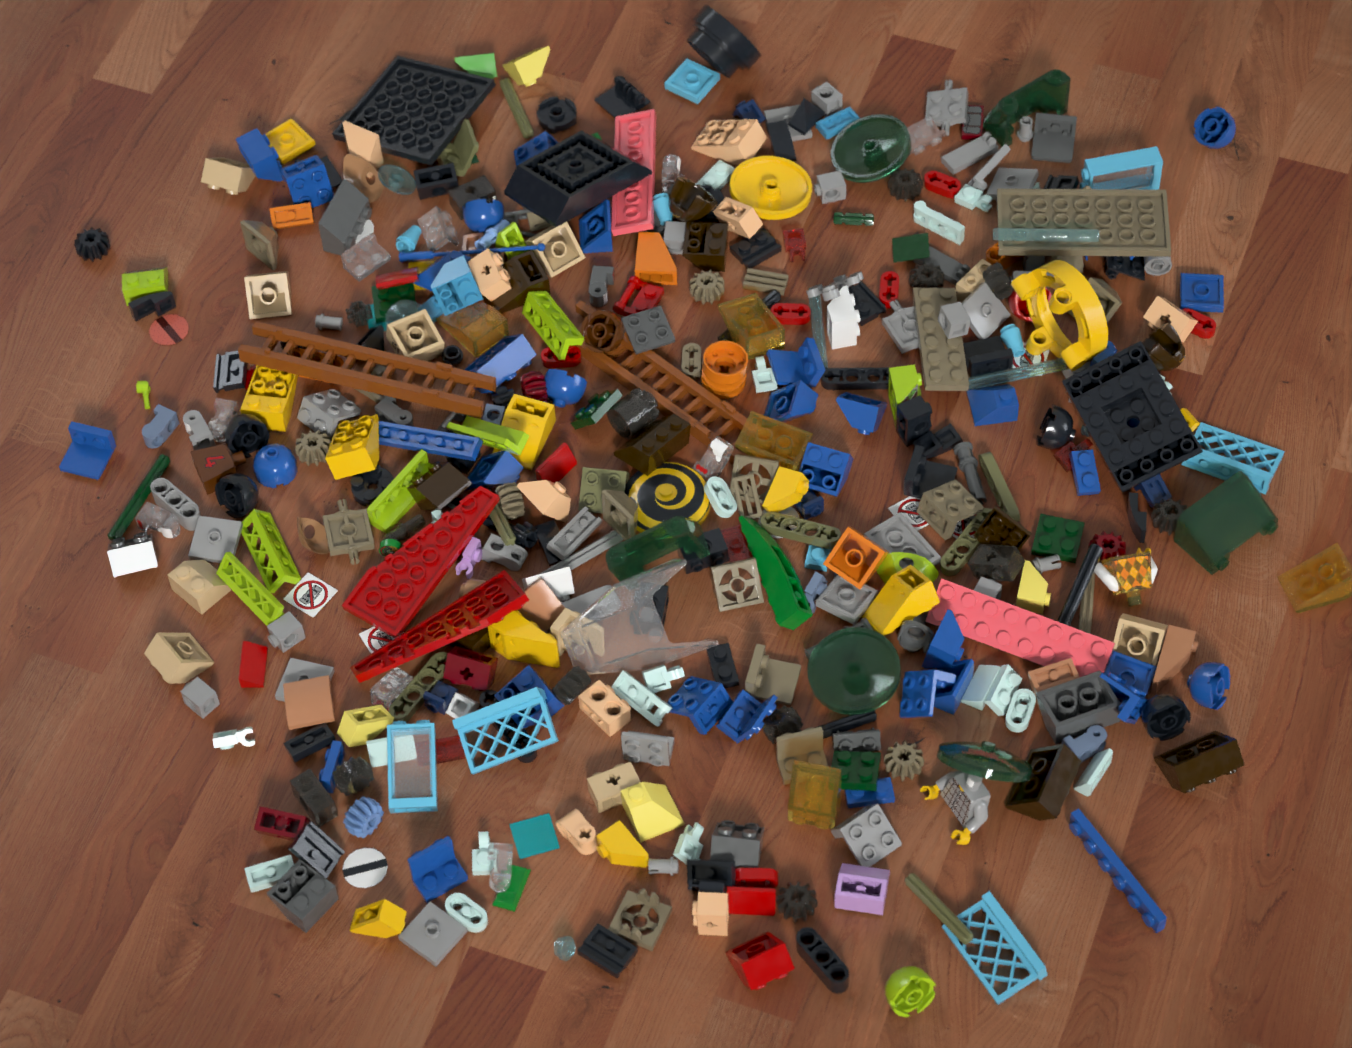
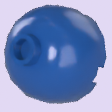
M1223 108L1205 109L1194 122V127L1196 128L1194 137L1207 148H1223L1235 136V120Z
M478 199L467 202L465 207H463L464 222L470 230L476 233L483 232L485 234L487 229L496 226L504 216V205L498 200H493V203H486V199Z
M549 369L546 371L544 378L546 388L548 389V398L553 401L552 404L564 408L565 405L579 402L585 393L587 381L574 374V377L567 375L568 372L564 370Z
M277 443L268 444L257 452L253 460V471L257 481L263 486L277 488L276 485L284 484L285 486L295 478L298 472L297 461L292 451L286 446Z
M1206 662L1199 665L1189 675L1187 686L1190 689L1193 700L1197 704L1216 710L1223 706L1227 698L1225 696L1222 697L1224 690H1229L1230 671L1228 666L1217 662Z

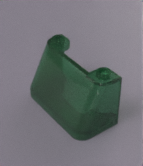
M1051 70L1003 97L984 117V130L989 132L991 137H994L1001 146L1004 144L1010 146L1013 141L1011 135L1014 133L1012 124L1022 119L1023 116H1028L1038 109L1042 113L1047 114L1048 111H1055L1057 115L1065 114L1068 110L1071 78L1061 70Z
M1240 471L1187 508L1180 515L1177 521L1174 542L1213 575L1218 570H1224L1230 563V553L1258 532L1263 536L1273 534L1278 528V518L1251 480Z
M675 516L611 547L605 557L608 569L631 593L640 589L638 582L642 575H647L646 564L683 547L687 555L694 552L700 559L710 555V551L699 523L693 518Z

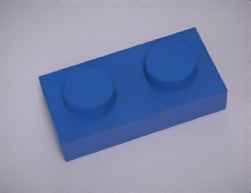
M1093 449L1071 451L1069 455L1077 496L1099 494L1101 489Z
M333 740L331 748L327 749L325 754V768L320 770L319 782L322 783L323 790L326 793L333 794L345 756L342 741Z
M891 777L878 779L877 791L844 790L848 809L864 807L870 804L895 802Z

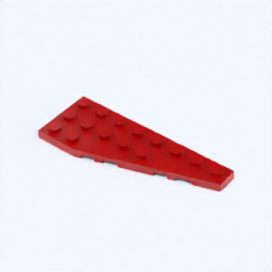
M479 486L459 501L460 504L450 512L446 511L443 513L438 521L427 525L403 543L402 548L394 554L390 553L384 558L385 560L378 566H373L367 570L342 604L343 609L393 638L402 635L500 501L499 495Z
M503 570L349 668L359 683L369 680L374 676L432 652L493 623H498L507 614L521 609L530 600L511 576Z

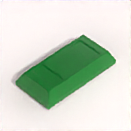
M508 863L492 906L515 912L531 869Z

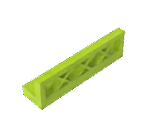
M547 291L528 292L522 314L559 360H565L569 346L582 345L584 337Z
M466 416L462 425L449 422L446 427L460 435L478 437L483 441V445L521 455L529 438V435L525 432Z
M421 449L367 508L370 525L388 534L416 503L407 488L413 484L411 481L421 474L424 475L429 471L428 467L432 464L428 462L426 451Z
M253 509L242 521L241 533L268 591L275 593L284 582L297 584L301 577L271 513ZM251 523H253L252 534L249 533L247 528ZM258 538L261 540L260 550L256 548ZM266 554H267L268 557H269L268 566H267V567H265V565H264V560H265V555H266ZM273 571H275L278 576V578L274 582H272Z
M225 552L216 572L225 584L266 626L283 616L284 606L231 552Z

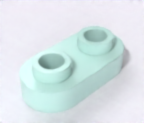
M710 477L704 485V491L716 514L722 518H730L737 510V503L722 478Z
M1019 689L1013 694L1005 719L1006 727L1012 732H1023L1029 725L1036 703V696L1031 690Z
M453 893L448 896L445 901L447 914L467 927L468 931L477 933L487 927L488 917L482 907L462 893ZM457 906H461V907H462L460 910H455V909H454V908L457 907ZM474 920H480L477 924L472 923Z

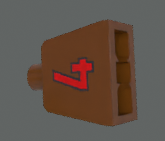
M224 444L190 452L207 495L215 492V486L220 482L219 479L226 475L237 473L235 467L246 463L242 451L230 455Z

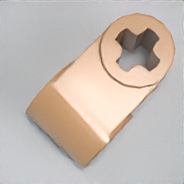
M575 808L556 822L559 832L579 853L590 855L597 850L596 830L578 809Z

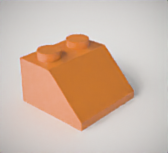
M848 526L823 565L861 590L877 571L889 552L855 528Z

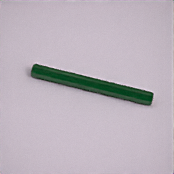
M163 454L158 456L107 534L110 541L123 536L151 493V483L155 479L160 478L170 464L168 456Z

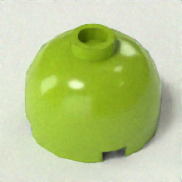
M914 966L902 967L896 970L886 982V1000L898 1016L908 1017L910 1016L909 1012L917 1008V1013H919L931 1003L935 997L933 988L936 985L931 977L921 968Z

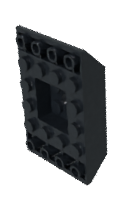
M581 130L517 165L504 190V195L551 225L558 227L652 174V170L599 138Z
M1141 341L1062 381L1074 409L1122 493L1203 452ZM1132 418L1140 421L1139 425L1134 428L1129 427L1127 422Z

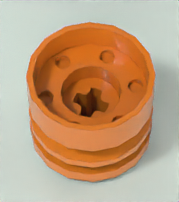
M718 341L712 343L705 349L703 354L702 386L720 399L738 396L746 385L748 354L742 346L735 342Z

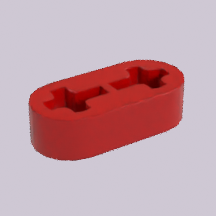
M929 171L924 176V187L944 197L955 198L961 190V182L958 179L941 172Z
M887 271L880 278L879 300L886 306V309H891V301L898 300L899 275L893 271ZM888 280L892 281V286H887ZM887 294H891L890 300L886 299Z
M777 303L771 307L770 315L772 322L775 324L805 325L811 319V310L806 304Z
M1189 308L1182 309L1198 321L1190 333L1204 339L1214 336L1216 322L1212 318Z
M569 346L565 360H559L549 347L541 352V362L546 368L576 367L582 361L581 350L576 346Z
M735 869L736 885L734 887L775 888L778 886V871L775 869Z

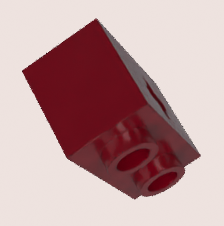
M454 646L447 653L443 678L450 680L453 684H465L472 686L474 690L486 691L494 683L498 658Z
M260 806L254 830L259 834L294 841L300 831L305 828V824L310 822V820L306 816Z

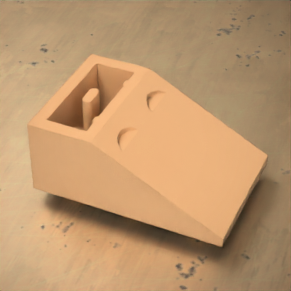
M757 119L710 120L696 138L691 149L728 164L739 165L755 156L767 139V136Z

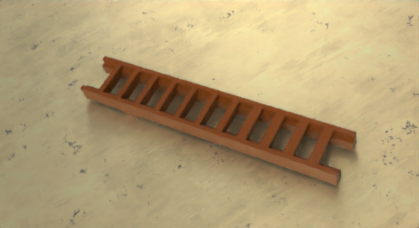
M582 300L575 305L576 312L584 318L596 311ZM582 325L577 328L580 333ZM626 332L620 346L606 353L591 351L584 344L586 343L585 340L582 345H571L581 350L582 357L664 416L675 414L691 424L690 435L711 450L713 449L710 445L715 438L729 446L724 451L722 458L730 464H734L735 454L744 455L740 450L752 438L764 447L771 445L770 434L736 411V408L728 402L716 397L655 352L649 350L635 354ZM626 349L633 352L620 365L614 361ZM642 360L649 364L636 376L629 372ZM657 370L664 374L652 387L644 383ZM672 381L680 386L668 398L660 394ZM687 393L696 397L683 410L675 405ZM706 404L712 410L700 421H697L691 415L702 405ZM721 415L728 421L714 433L707 427ZM735 427H738L744 433L732 444H729L723 438Z
M255 321L252 325V332L256 336L267 338L262 348L241 344L238 349L239 360L242 362L477 418H482L484 401L473 399L476 389L481 388L494 392L497 389L496 377L454 368L450 364L438 361L437 363H432ZM278 341L287 343L282 353L273 351ZM298 345L307 347L301 358L293 356ZM318 350L327 352L321 363L312 361ZM338 355L347 357L342 368L333 366ZM357 359L367 361L362 372L351 370ZM376 364L387 366L382 377L371 375ZM396 369L407 371L402 382L391 379ZM416 374L427 376L422 386L411 384ZM437 378L447 380L443 391L431 389ZM457 383L468 385L463 396L451 394Z

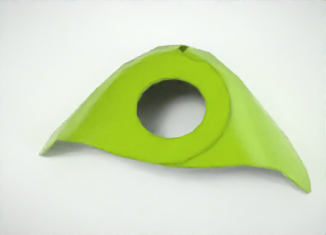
M905 552L888 553L877 569L879 577L885 584L892 575L902 570L899 562L903 558L911 559L914 562L913 567L932 582L939 575L935 566L925 557Z

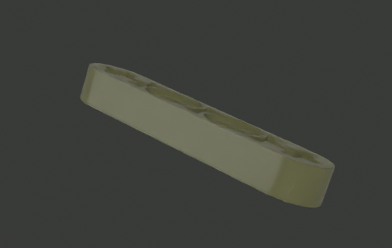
M991 452L979 454L981 470L999 508L1016 522H1020L1018 507Z
M984 508L982 512L978 513L940 560L941 573L946 576L957 575L982 544L978 542L977 538L971 537L969 533L977 531L983 520L987 518L993 509ZM965 546L969 551L967 553H960L957 551V548Z
M766 512L760 519L761 526L771 535L832 550L841 537V531L836 527L777 512ZM790 525L797 526L796 529L791 531L785 529ZM808 531H817L815 535H806Z
M438 652L433 655L390 705L389 713L394 717L393 722L405 721L407 723L424 703L423 694L425 691L431 692L438 680L441 682L444 680L445 665L441 664L438 667V662H446L447 653ZM426 676L434 678L430 684H424L422 679ZM413 692L420 694L417 700H409L407 697ZM402 710L404 711V714H403V715L399 713V714L396 716V713H395L396 711H397V712H401Z

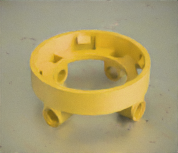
M1053 260L1028 274H1021L1011 282V286L1022 301L1026 300L1030 317L1036 328L1025 345L1028 353L1037 356L1050 350L1057 358L1066 363L1071 371H1075L1106 349L1108 344V326L1102 305L1090 283L1074 266L1062 260ZM1047 272H1048V273H1051L1052 275H1054V277H1053V276H1048V275H1047ZM1045 287H1050L1055 290L1054 294L1052 295L1049 301V304L1046 296ZM1072 310L1078 326V342L1072 344L1056 323L1052 312L1064 314Z

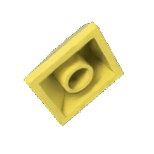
M549 46L537 48L503 64V67L517 85L525 84L528 87L537 82L536 78L542 76L550 48Z
M640 782L620 790L622 806L640 842L684 825V821L666 785Z

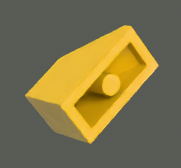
M779 466L762 505L767 512L778 513L800 502L803 495L808 491L809 480L801 472Z
M620 820L596 835V849L602 858H607L611 864L643 868L648 866V853Z
M382 899L355 909L349 931L357 934L389 938L402 932L405 926L407 911L386 899Z

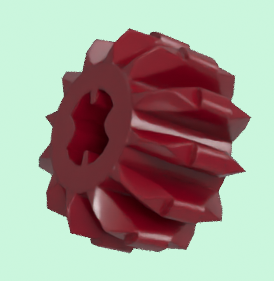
M540 371L523 374L520 383L522 396L547 403L548 389L546 388L543 374Z
M1103 530L1101 535L1095 534L1093 540H1090L1088 548L1091 544H1096L1103 549L1099 563L1103 561L1105 564L1106 562H1112L1111 558L1112 560H1117L1120 557L1121 559L1126 557V542L1122 541L1121 535L1114 536L1113 531L1110 534H1106Z

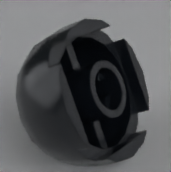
M1052 404V408L1049 407L1039 428L1041 429L1042 436L1037 435L1036 445L1054 450L1063 447L1067 441L1071 442L1073 440L1076 429H1073L1074 421L1067 410Z
M253 414L236 415L228 422L224 433L226 445L234 454L242 451L245 458L252 457L250 453L266 446L270 437L267 426L259 417Z
M232 473L219 479L220 482L215 486V494L220 506L224 505L229 510L226 511L229 516L241 518L256 507L259 500L256 483L250 477L242 473Z
M1170 693L1155 695L1147 701L1142 710V723L1151 738H1159L1161 741L1170 740L1182 734L1185 730L1183 726L1191 720V713L1185 703L1179 697Z

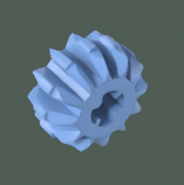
M363 796L360 800H355L352 806H349L350 809L345 813L346 817L343 820L348 832L353 836L365 838L368 834L371 835L378 824L382 822L381 817L384 812L377 801Z

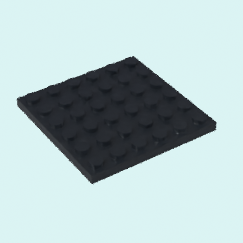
M396 56L332 135L334 140L346 143L343 122L347 121L378 134L383 153L432 165L460 131L464 119L469 120L496 84L494 79Z

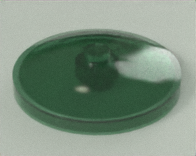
M885 114L865 116L847 125L837 135L831 147V160L835 170H841L844 179L857 183L874 182L891 175L903 165L911 150V136L906 125L896 117Z
M851 627L835 631L818 643L810 656L807 673L811 690L820 703L837 713L859 715L874 711L890 700L900 682L901 665L895 647L885 636L871 629Z
M953 741L941 743L938 747L937 758L941 762L956 770L974 776L1004 782L1028 781L1031 777V764L1009 751L996 747L991 742Z

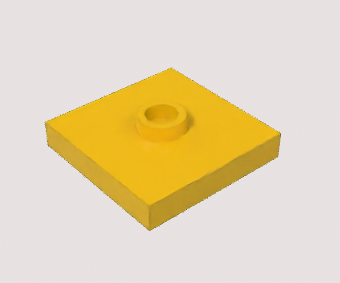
M292 118L265 134L270 142L269 147L275 148L279 156L277 160L282 165L315 146V140Z

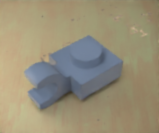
M816 571L804 590L812 614L816 610L814 601L827 588V580Z

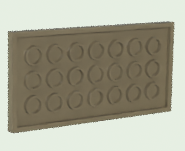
M997 189L998 255L1171 257L1167 190Z

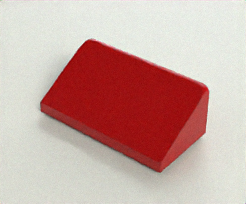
M562 443L535 469L537 481L559 482L577 465V461L567 443Z
M243 641L239 669L241 688H264L268 647Z
M727 887L729 914L775 915V888Z

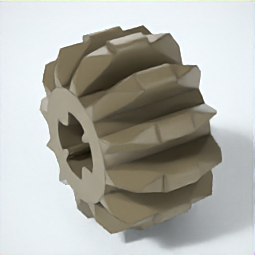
M711 269L709 272L702 270L701 274L695 273L689 282L691 296L694 297L695 302L701 301L703 305L706 302L713 304L714 300L720 301L721 296L725 292L723 278L720 277L719 272L713 273Z
M311 430L309 434L302 433L301 438L296 439V455L301 463L306 462L308 467L312 463H315L318 467L319 462L326 463L325 457L331 441L326 433L322 434L320 430H317L315 433Z
M508 482L496 487L495 492L500 498L498 504L506 519L514 520L523 516L525 513L524 500L515 482Z
M905 740L903 745L895 742L894 748L888 747L887 754L884 756V763L886 764V771L892 772L891 776L893 779L900 776L903 782L905 777L913 780L914 774L920 775L921 767L924 766L923 752L921 749H916L915 743L909 746Z

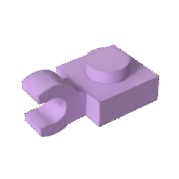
M472 537L462 553V560L456 565V575H459L462 570H467V579L473 576V567L476 562H480L482 559L483 549L480 539Z

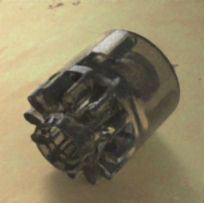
M638 387L616 402L607 411V417L619 435L625 439H631L656 420L660 412L656 409L658 403L654 396L645 390L642 391Z

